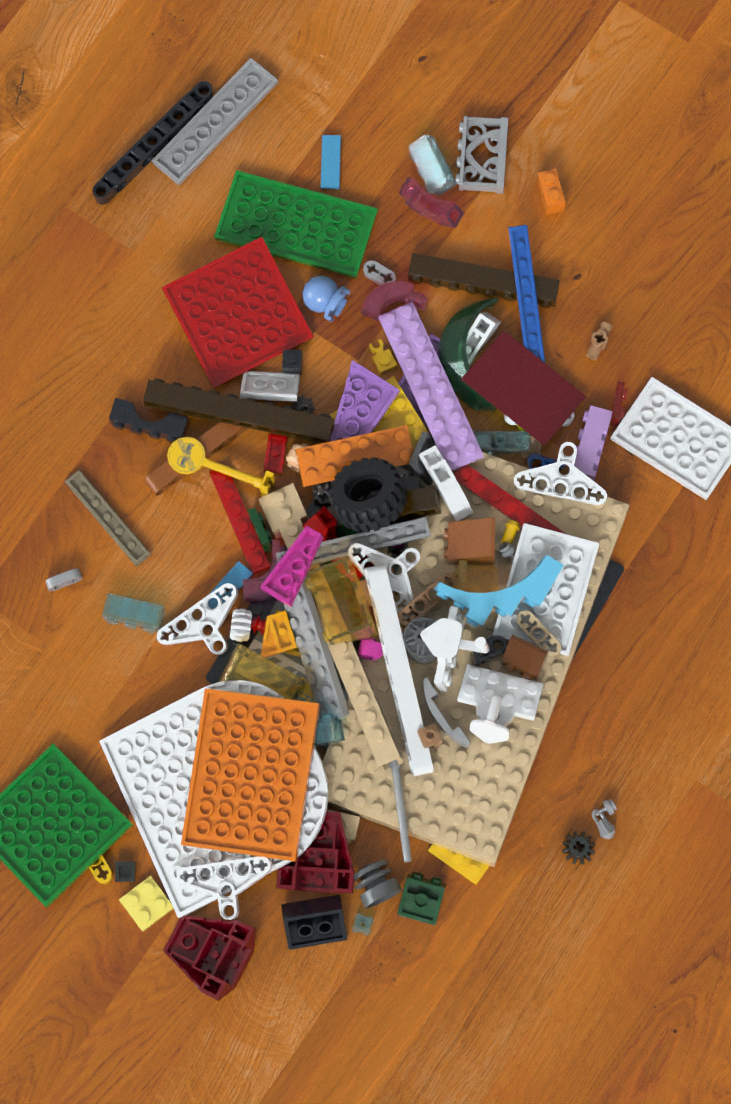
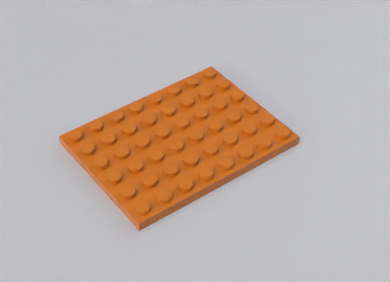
M205 688L181 845L297 862L320 710L319 703Z

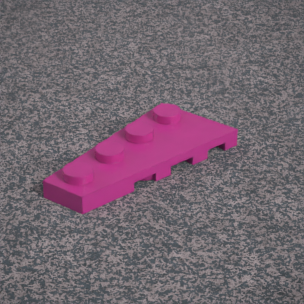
M306 526L260 588L289 607H292L323 540V536Z

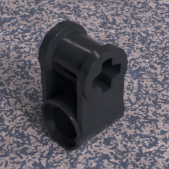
M496 635L486 639L490 650L488 653H481L482 656H480L479 652L472 651L476 660L474 662L475 665L484 664L504 655L507 647L505 638ZM496 642L504 644L500 650L494 649L493 645Z

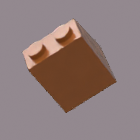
M495 518L448 522V528L444 529V540H448V547H444V559H448V565H495Z

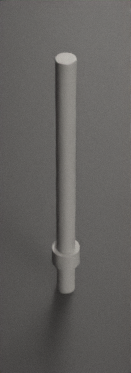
M397 760L389 762V767L392 769L403 859L404 862H411L400 775L401 765H398Z

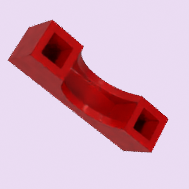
M325 506L302 525L303 528L308 526L323 536L322 542L338 538L336 534L337 520ZM360 554L354 555V557H360L361 560L358 561L359 564H361L362 561L368 558L367 555H365L364 558H362ZM349 557L333 560L352 584L363 576ZM366 562L364 569L374 565L371 562Z

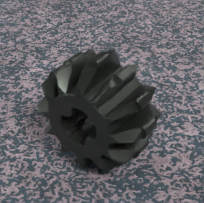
M574 831V838L571 835H567L566 838L569 842L563 841L562 845L568 848L563 849L562 853H569L566 856V860H570L571 857L574 858L572 864L575 865L577 859H579L580 864L583 865L584 858L587 861L591 860L588 854H595V851L590 849L595 847V843H588L592 837L588 836L585 839V832L582 831L581 836L578 837L577 831ZM576 844H579L580 847H584V849L582 848L581 852H578L577 849L574 850Z

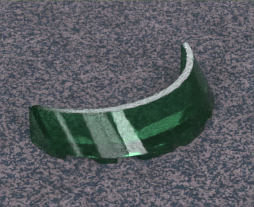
M498 297L473 302L460 309L447 323L439 342V360L455 395L475 411L493 412L497 408L461 380L470 369L466 354L467 336L477 315L484 308H493L498 302Z

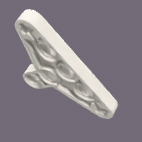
M565 442L561 445L556 463L522 471L514 477L515 486L524 491L592 505H602L607 500L606 491L574 466L577 448L571 442ZM565 446H571L574 449L572 456H565L563 454ZM561 465L569 466L570 472L567 475L559 473ZM525 476V480L531 481V477H535L533 489L529 488L530 484L528 483L520 486V482L517 479ZM540 479L547 482V487L544 490L536 488V482ZM559 483L566 486V491L563 494L555 492V486ZM578 487L585 490V495L582 498H577L574 495V490ZM588 488L592 489L591 494H597V491H600L604 499H600L597 502L595 497L590 496V500H586Z
M355 543L348 548L347 556L364 577V564L366 562H371L374 566L385 564L391 590L400 595L399 601L395 602V607L402 603L403 599L406 601L403 606L414 599L407 572L420 560V554L416 549L408 548L394 559L359 543ZM353 548H359L361 550V552L359 553L360 556L364 558L365 555H367L368 558L362 561L361 564H359L358 561H360L361 559L359 556L354 557L352 555V553L354 552ZM407 552L415 554L416 560L410 563L406 560ZM394 564L401 567L402 571L399 575H394L391 571V567ZM402 606L399 609L396 607L397 612L402 609ZM403 615L402 620L407 621L409 615Z
M226 583L162 627L157 633L158 641L164 645H173L204 640L212 653L217 655L224 654L228 649V643L219 629L238 596L237 587ZM226 588L233 589V591L231 592V597L228 595L223 597V599L226 601L225 603H223L222 599L217 594L220 593V595L223 596L227 592ZM212 598L218 600V606L214 609H211L208 605L209 600ZM196 609L202 611V617L199 620L193 618V612ZM180 620H185L187 623V627L183 631L177 628ZM206 625H211L213 628V632L209 636H206L203 632V628ZM171 626L173 627L174 631L179 634L178 636H176L175 633L170 634L168 636V641L162 639L164 637V632L170 633L173 631L170 628ZM216 641L223 642V649L221 651L214 650V643Z
M259 856L181 868L177 873V879L182 885L218 897L220 915L224 919L232 920L239 914L238 895L270 873L273 863L270 858ZM262 860L268 864L264 871L262 868H254L253 864H262ZM245 862L248 864L249 870L247 873L242 874L239 871V866ZM224 865H227L230 869V873L226 877L220 874V869ZM204 868H208L211 872L210 877L206 880L201 877V871ZM186 871L188 874H196V877L188 878V882L182 878ZM229 885L232 888V893L226 897L223 895L222 889L224 886ZM227 905L234 907V914L230 917L225 914Z

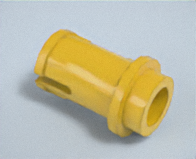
M508 520V523H505L506 528L501 543L508 542L513 544L516 532L520 529L519 523Z

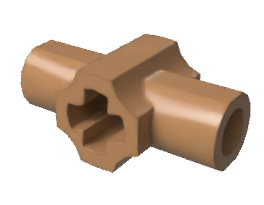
M602 322L598 331L593 333L590 342L591 346L586 355L588 358L597 360L601 351L606 349L608 336L613 327L611 324Z

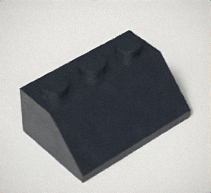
M340 894L281 904L289 950L347 940Z

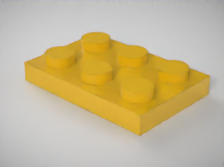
M434 844L428 850L432 855L475 885L478 884L490 867Z

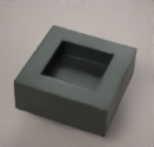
M115 862V882H135L136 862Z

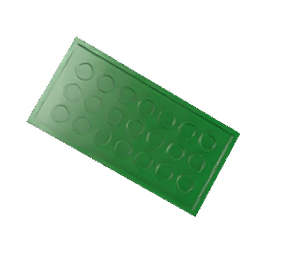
M236 170L214 239L242 247L262 237L273 256L357 279L378 208Z

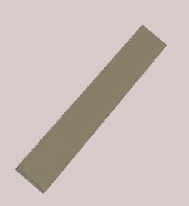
M80 470L65 480L67 486L136 567L151 556V553Z

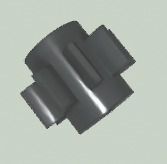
M305 395L297 397V402L294 401V403L290 404L296 411L309 410L312 412L315 410L312 398L307 399Z
M324 482L317 484V486H312L313 499H317L320 504L330 503V483Z

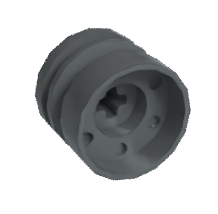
M416 618L408 623L404 630L403 641L406 653L412 661L418 664H429L437 660V657L431 653L425 642H422L420 635L423 630L436 622L431 618Z
M387 859L370 863L359 869L355 874L354 883L361 881L355 886V889H366L360 895L365 909L374 907L402 891L396 878L386 879L392 873L391 868L383 870L389 865Z

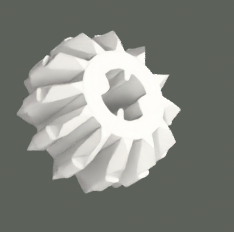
M235 609L233 611L230 631L231 640L248 641L252 619L251 611L246 609Z

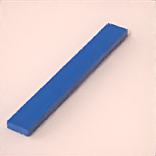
M527 225L508 227L523 344L526 349L545 363Z

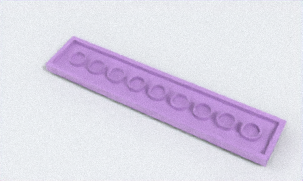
M413 302L378 316L434 442L451 471L483 458L480 446Z

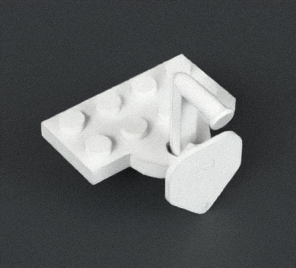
M450 606L448 619H439L420 634L431 653L437 657L438 665L434 683L439 691L447 692L448 687L452 685L453 675H451V670L456 666L458 649L488 653L490 650L484 637H478L475 642L461 639L465 619H463L459 608Z
M467 664L457 701L476 706V714L479 720L471 721L470 731L488 744L507 741L510 731L506 726L512 722L514 716L534 721L543 683Z

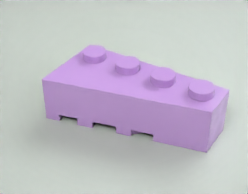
M590 406L589 411H585L583 422H586L584 429L580 428L578 439L581 441L580 445L576 446L577 455L574 466L594 481L613 411Z

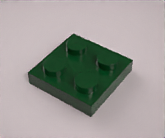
M255 507L249 509V518L264 553L271 552L272 537L268 529L264 530L266 526L261 512L257 513Z

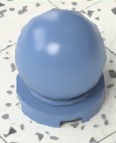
M316 276L305 284L302 293L303 301L310 310L317 313L325 312L324 318L333 322V316L336 315L338 317L347 303L345 296L346 294L350 295L351 291L345 286L338 289L337 284L329 277Z

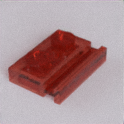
M617 381L611 417V425L618 426L620 418H624L625 407H622V400H626L628 390L624 388L625 382Z

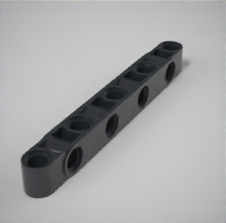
M199 82L190 92L184 95L93 186V195L98 204H107L117 193L121 192L213 98L212 86L209 82ZM204 90L209 91L207 94H201ZM176 116H183L182 119H175ZM151 141H157L155 145L149 144ZM126 166L132 167L130 170H124ZM100 191L106 192L103 196L97 195Z

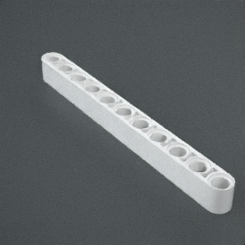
M385 564L365 568V578L410 770L413 777L432 773L433 764L429 747H423L417 734L418 729L424 728L387 569Z

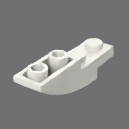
M436 445L420 453L419 457L438 488V492L455 521H461L474 514L459 483Z

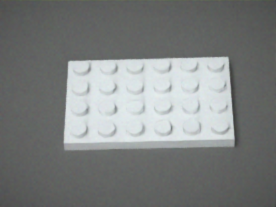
M651 377L610 438V440L706 501L731 465V426Z
M524 523L506 588L524 579L535 569L545 555L550 556L564 566L540 606L534 605V607H531L524 603V598H522L512 616L506 615L502 617L498 614L493 636L500 635L506 640H510L511 636L515 635L536 645L518 626L516 621L518 613L527 610L559 641L561 645L560 654L569 657L599 543ZM521 616V624L527 623L530 628L526 630L530 632L531 628L537 625V623L534 622L532 625L529 622L530 616ZM536 629L533 632L535 639H542L545 635L542 629ZM549 636L543 643H540L542 646L546 643L549 647L548 651L557 652V645H551L548 642L551 639Z

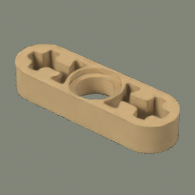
M524 610L519 612L516 618L518 626L538 647L546 651L549 649L547 644L544 643L542 646L540 643H543L549 636L551 639L548 642L551 645H557V652H548L547 656L551 658L557 657L561 652L559 641L530 611ZM522 615L525 617L530 616L529 622L532 625L534 622L537 623V625L531 628L530 632L526 630L530 628L527 623L521 624ZM542 629L545 633L542 639H535L533 636L534 630Z

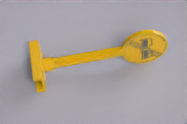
M179 438L168 449L167 457L169 464L178 473H195L204 466L253 484L254 487L260 489L262 497L270 494L269 489L271 486L275 487L276 481L272 472L266 471L264 478L255 477L206 459L204 447L194 438Z

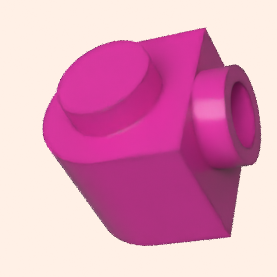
M366 637L361 640L358 651L360 658L375 661L383 655L381 643L377 642V639Z

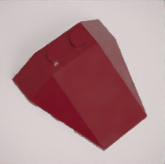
M326 812L320 831L310 846L297 857V862L292 861L278 869L277 889L353 894L355 872L340 812Z
M183 916L179 919L163 951L203 994L219 1001L236 988L254 953L256 929L238 920L229 921L217 918L207 919L204 917Z

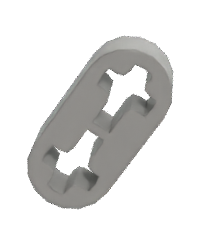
M368 261L364 264L363 271L366 278L386 289H390L395 285L396 276L393 271L376 261ZM375 267L377 273L373 271L369 273L368 268ZM382 276H384L385 278L391 276V282L387 281L385 283L384 278Z
M76 568L53 576L45 582L48 591H55L79 582L83 577L80 569Z

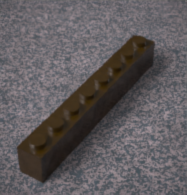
M412 253L408 271V280L412 283H427L436 288L443 286L448 287L452 291L464 290L469 294L480 293L489 298L502 297L506 301L518 300L513 271ZM534 275L537 304L543 308L555 307L560 280Z

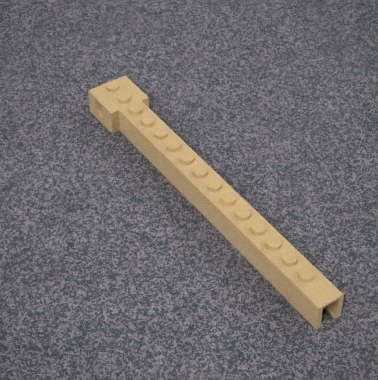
M294 483L259 498L273 534L276 538L283 537L287 549L291 547L304 530L302 525L310 519ZM321 564L312 565L306 574V578L329 650L376 763L383 773L388 770L385 764L397 760L398 765H401L404 761L362 661L358 656Z

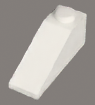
M486 311L480 313L451 361L467 370L491 339L501 321Z

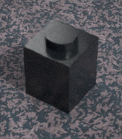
M283 350V373L302 375V350Z

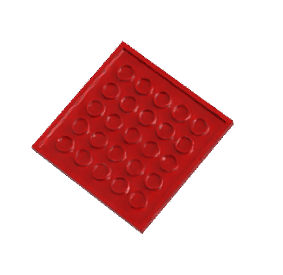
M262 237L161 287L213 389L282 354L283 350H290L314 337Z

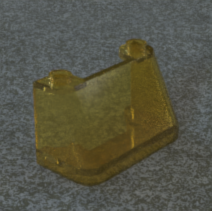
M349 556L307 572V579L304 580L307 591L311 590L315 597L325 626V631L322 632L325 643L329 642L330 645H336L379 635L358 574Z
M237 644L218 681H250L274 690L285 699L298 701L306 689L305 681L302 678L241 644Z

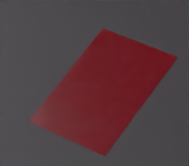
M505 331L500 334L461 378L462 381L544 446L587 397Z

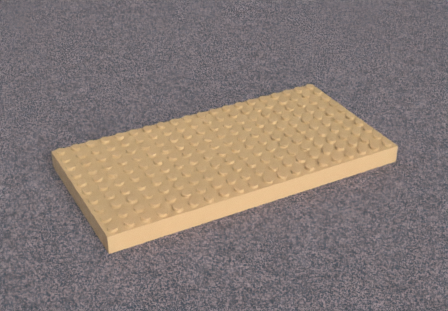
M482 452L483 458L467 465L567 535L599 543L569 657L561 654L554 658L547 656V661L538 679H532V681L543 683L534 721L514 716L512 722L506 726L510 731L508 740L491 744L485 743L470 731L471 721L479 720L476 714V706L457 701L467 664L524 678L521 676L522 673L516 670L511 672L503 667L504 665L501 664L503 655L484 664L475 665L474 662L476 660L472 651L458 649L456 666L451 670V675H453L452 685L448 687L447 692L439 691L434 683L438 660L429 664H418L407 655L423 726L436 724L430 714L424 695L423 680L427 678L438 694V698L433 700L451 729L454 730L460 727L470 742V747L468 748L460 746L444 734L436 724L443 741L440 747L435 749L429 747L433 772L413 777L384 655L375 661L363 659L362 664L404 761L400 767L408 835L495 867L630 505L607 497L606 502L602 505H592L520 490L514 484V477L517 473L530 469ZM522 476L517 481L520 482V486L528 483L530 484L529 488L533 489L535 477H531V481L525 480V476ZM543 479L536 482V488L539 490H544L547 487V482ZM433 481V483H432L431 486H435V488L438 490V488L436 487V485H435V483H434V481ZM459 483L474 514L461 521L495 518V565H448V559H444V547H448V540H444V529L448 528V522H454L455 519L439 493L442 514L426 517L431 536L409 542L406 550L414 548L420 554L419 562L407 572L413 598L445 573H452L457 578V585L454 589L472 593H489L505 589L512 563L509 556L506 558L502 557L499 547L503 544L501 539L506 528L505 523H508V520L511 519ZM562 483L555 486V492L558 494H563L566 491V486ZM578 487L574 490V495L577 498H582L585 495V490ZM588 490L586 500H590V496L595 497L597 502L600 499H604V496L601 494H591V491ZM519 526L520 529L516 532L513 540V546L515 547L513 554L518 546L522 531L521 526ZM407 552L406 560L410 563L416 560L415 554ZM400 566L396 575H399L402 571ZM449 578L445 579L443 584L450 585L451 580ZM430 589V598L436 599L438 597L436 595L437 591ZM394 591L392 592L394 602H398L400 595ZM403 599L402 603H400L396 607L399 609V607L402 606L403 608V604L406 603V601ZM441 599L421 617L431 618L435 621L441 618L448 619L450 606L455 607L453 605L454 602L450 599ZM421 601L415 602L416 610L422 611L424 608ZM465 608L463 611L460 610L461 614L464 616L465 612L467 611V609ZM492 609L483 626L477 625L476 628L466 622L467 618L463 617L465 625L461 639L475 642L478 637H484L485 639L493 637L498 614L494 612L496 609ZM376 625L372 638L377 639V642L381 643ZM400 626L401 632H402V636H403V635H404V630H405L406 627H401V626ZM496 642L494 643L493 648L496 650H500L503 648L504 644L502 642ZM348 695L346 704L350 714L338 721L322 761L328 780V805L400 832L392 769H390L389 763L385 764L388 769L387 771L382 773L379 769Z

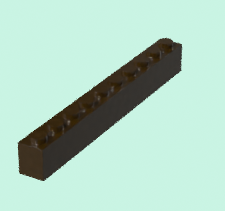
M157 378L154 380L148 379L143 398L146 407L316 443L330 442L334 428V418L327 414L315 415L309 410L296 411L290 406L277 407L274 403L265 402L263 404L252 398L244 400L233 394L225 396L221 395L218 391H202L201 388L191 386V388L183 387L180 383L173 382L169 384Z

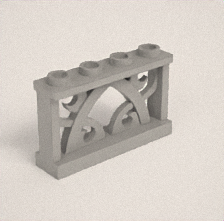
M464 116V122H460L459 133H463V136L458 141V150H461V156H457V167H460V173H456V184L459 185V191H487L503 194L508 118L501 117V119ZM472 126H478L482 129L483 134L480 135L474 129L475 135H470L468 130ZM485 127H500V129L487 132ZM466 139L469 140V141H471V143L467 146V148H466ZM491 139V143L496 141L497 145L491 146L488 140ZM485 142L487 149L498 154V157L488 159L482 167L475 161L471 153L481 143ZM465 159H466L467 162H468V164H469L470 166H467V167L464 168ZM491 163L496 166L495 169L489 167V171L486 170ZM467 172H471L473 174L471 178L476 177L477 173L480 174V177L475 182H469L466 180L465 175ZM483 177H484V178H486V179H488V180H491V181H494V182H497V183H481V182H482Z

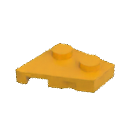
M286 611L267 616L260 655L261 659L297 649Z

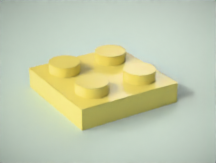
M151 876L119 899L142 932L174 909L171 902Z

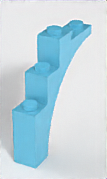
M545 555L535 569L524 579L511 587L495 592H466L454 589L441 582L436 584L434 590L437 591L436 595L444 600H452L454 602L453 605L460 610L467 609L463 617L467 618L466 622L476 628L477 625H484L493 608L496 609L494 612L502 617L506 615L512 616L522 598H524L523 602L531 607H534V605L540 606L564 565Z

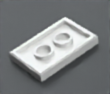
M247 371L243 373L240 399L252 398L256 400L297 402L300 374Z

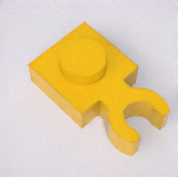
M379 339V348H374L370 343L369 349L372 353L376 354L372 357V360L380 375L396 368L397 363L389 349L383 350V341Z

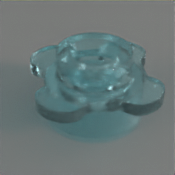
M356 914V921L352 926V931L354 933H363L365 936L370 935V927L374 923V919L371 916L366 917L362 916V914Z

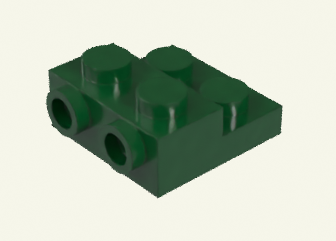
M412 872V875H407L397 915L436 925L446 884L440 878L432 877L429 880L423 878L424 875L421 873Z

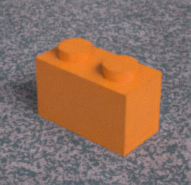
M552 169L539 172L537 183L546 215L564 211L565 199L557 170Z

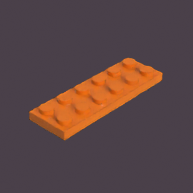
M404 425L295 449L302 485L305 487L335 480L334 477L338 472L342 471L344 466L351 465V462L355 460L361 461V458L371 459L373 457L378 458L379 461L384 459L395 467L409 464L413 449L408 426Z

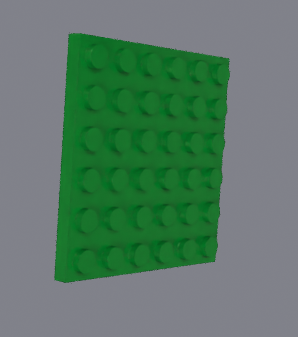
M52 744L0 793V860L48 908L133 825Z

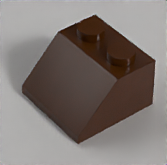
M512 635L502 657L501 664L511 672L516 670L522 673L521 676L528 680H537L547 661L548 651Z

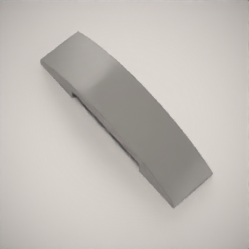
M425 678L423 680L425 700L434 721L444 734L455 743L465 748L470 747V742L461 728L457 727L452 730L433 702V700L438 698V694L429 680Z

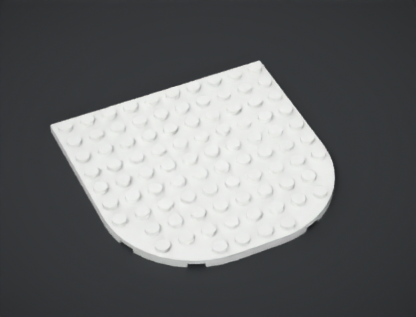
M238 680L222 681L208 685L99 741L178 918L218 899L216 896L180 884L177 879V873L181 868L259 857L181 845L205 688L285 699L279 693L261 684ZM315 745L298 856L310 846L323 824L328 806L329 789L327 775ZM270 858L273 863L271 872L292 861ZM262 860V864H253L254 868H262L264 871L268 864ZM245 862L241 863L239 871L242 874L247 873L249 870L248 864ZM227 865L222 866L220 874L223 877L229 875V867ZM204 868L201 871V877L205 880L210 877V870ZM186 871L182 878L188 882V878L196 877V874H188ZM229 885L224 886L222 889L224 896L232 892V888Z

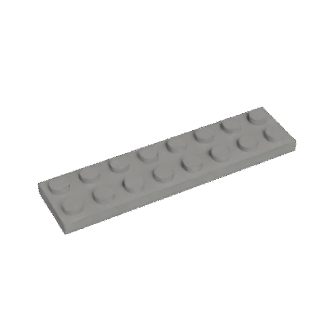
M250 58L155 156L152 164L180 186L278 84V80Z
M305 577L292 607L284 604V608L290 620V626L296 639V645L313 693V699L315 703L320 704L319 718L323 727H326L348 716L350 713L310 587Z

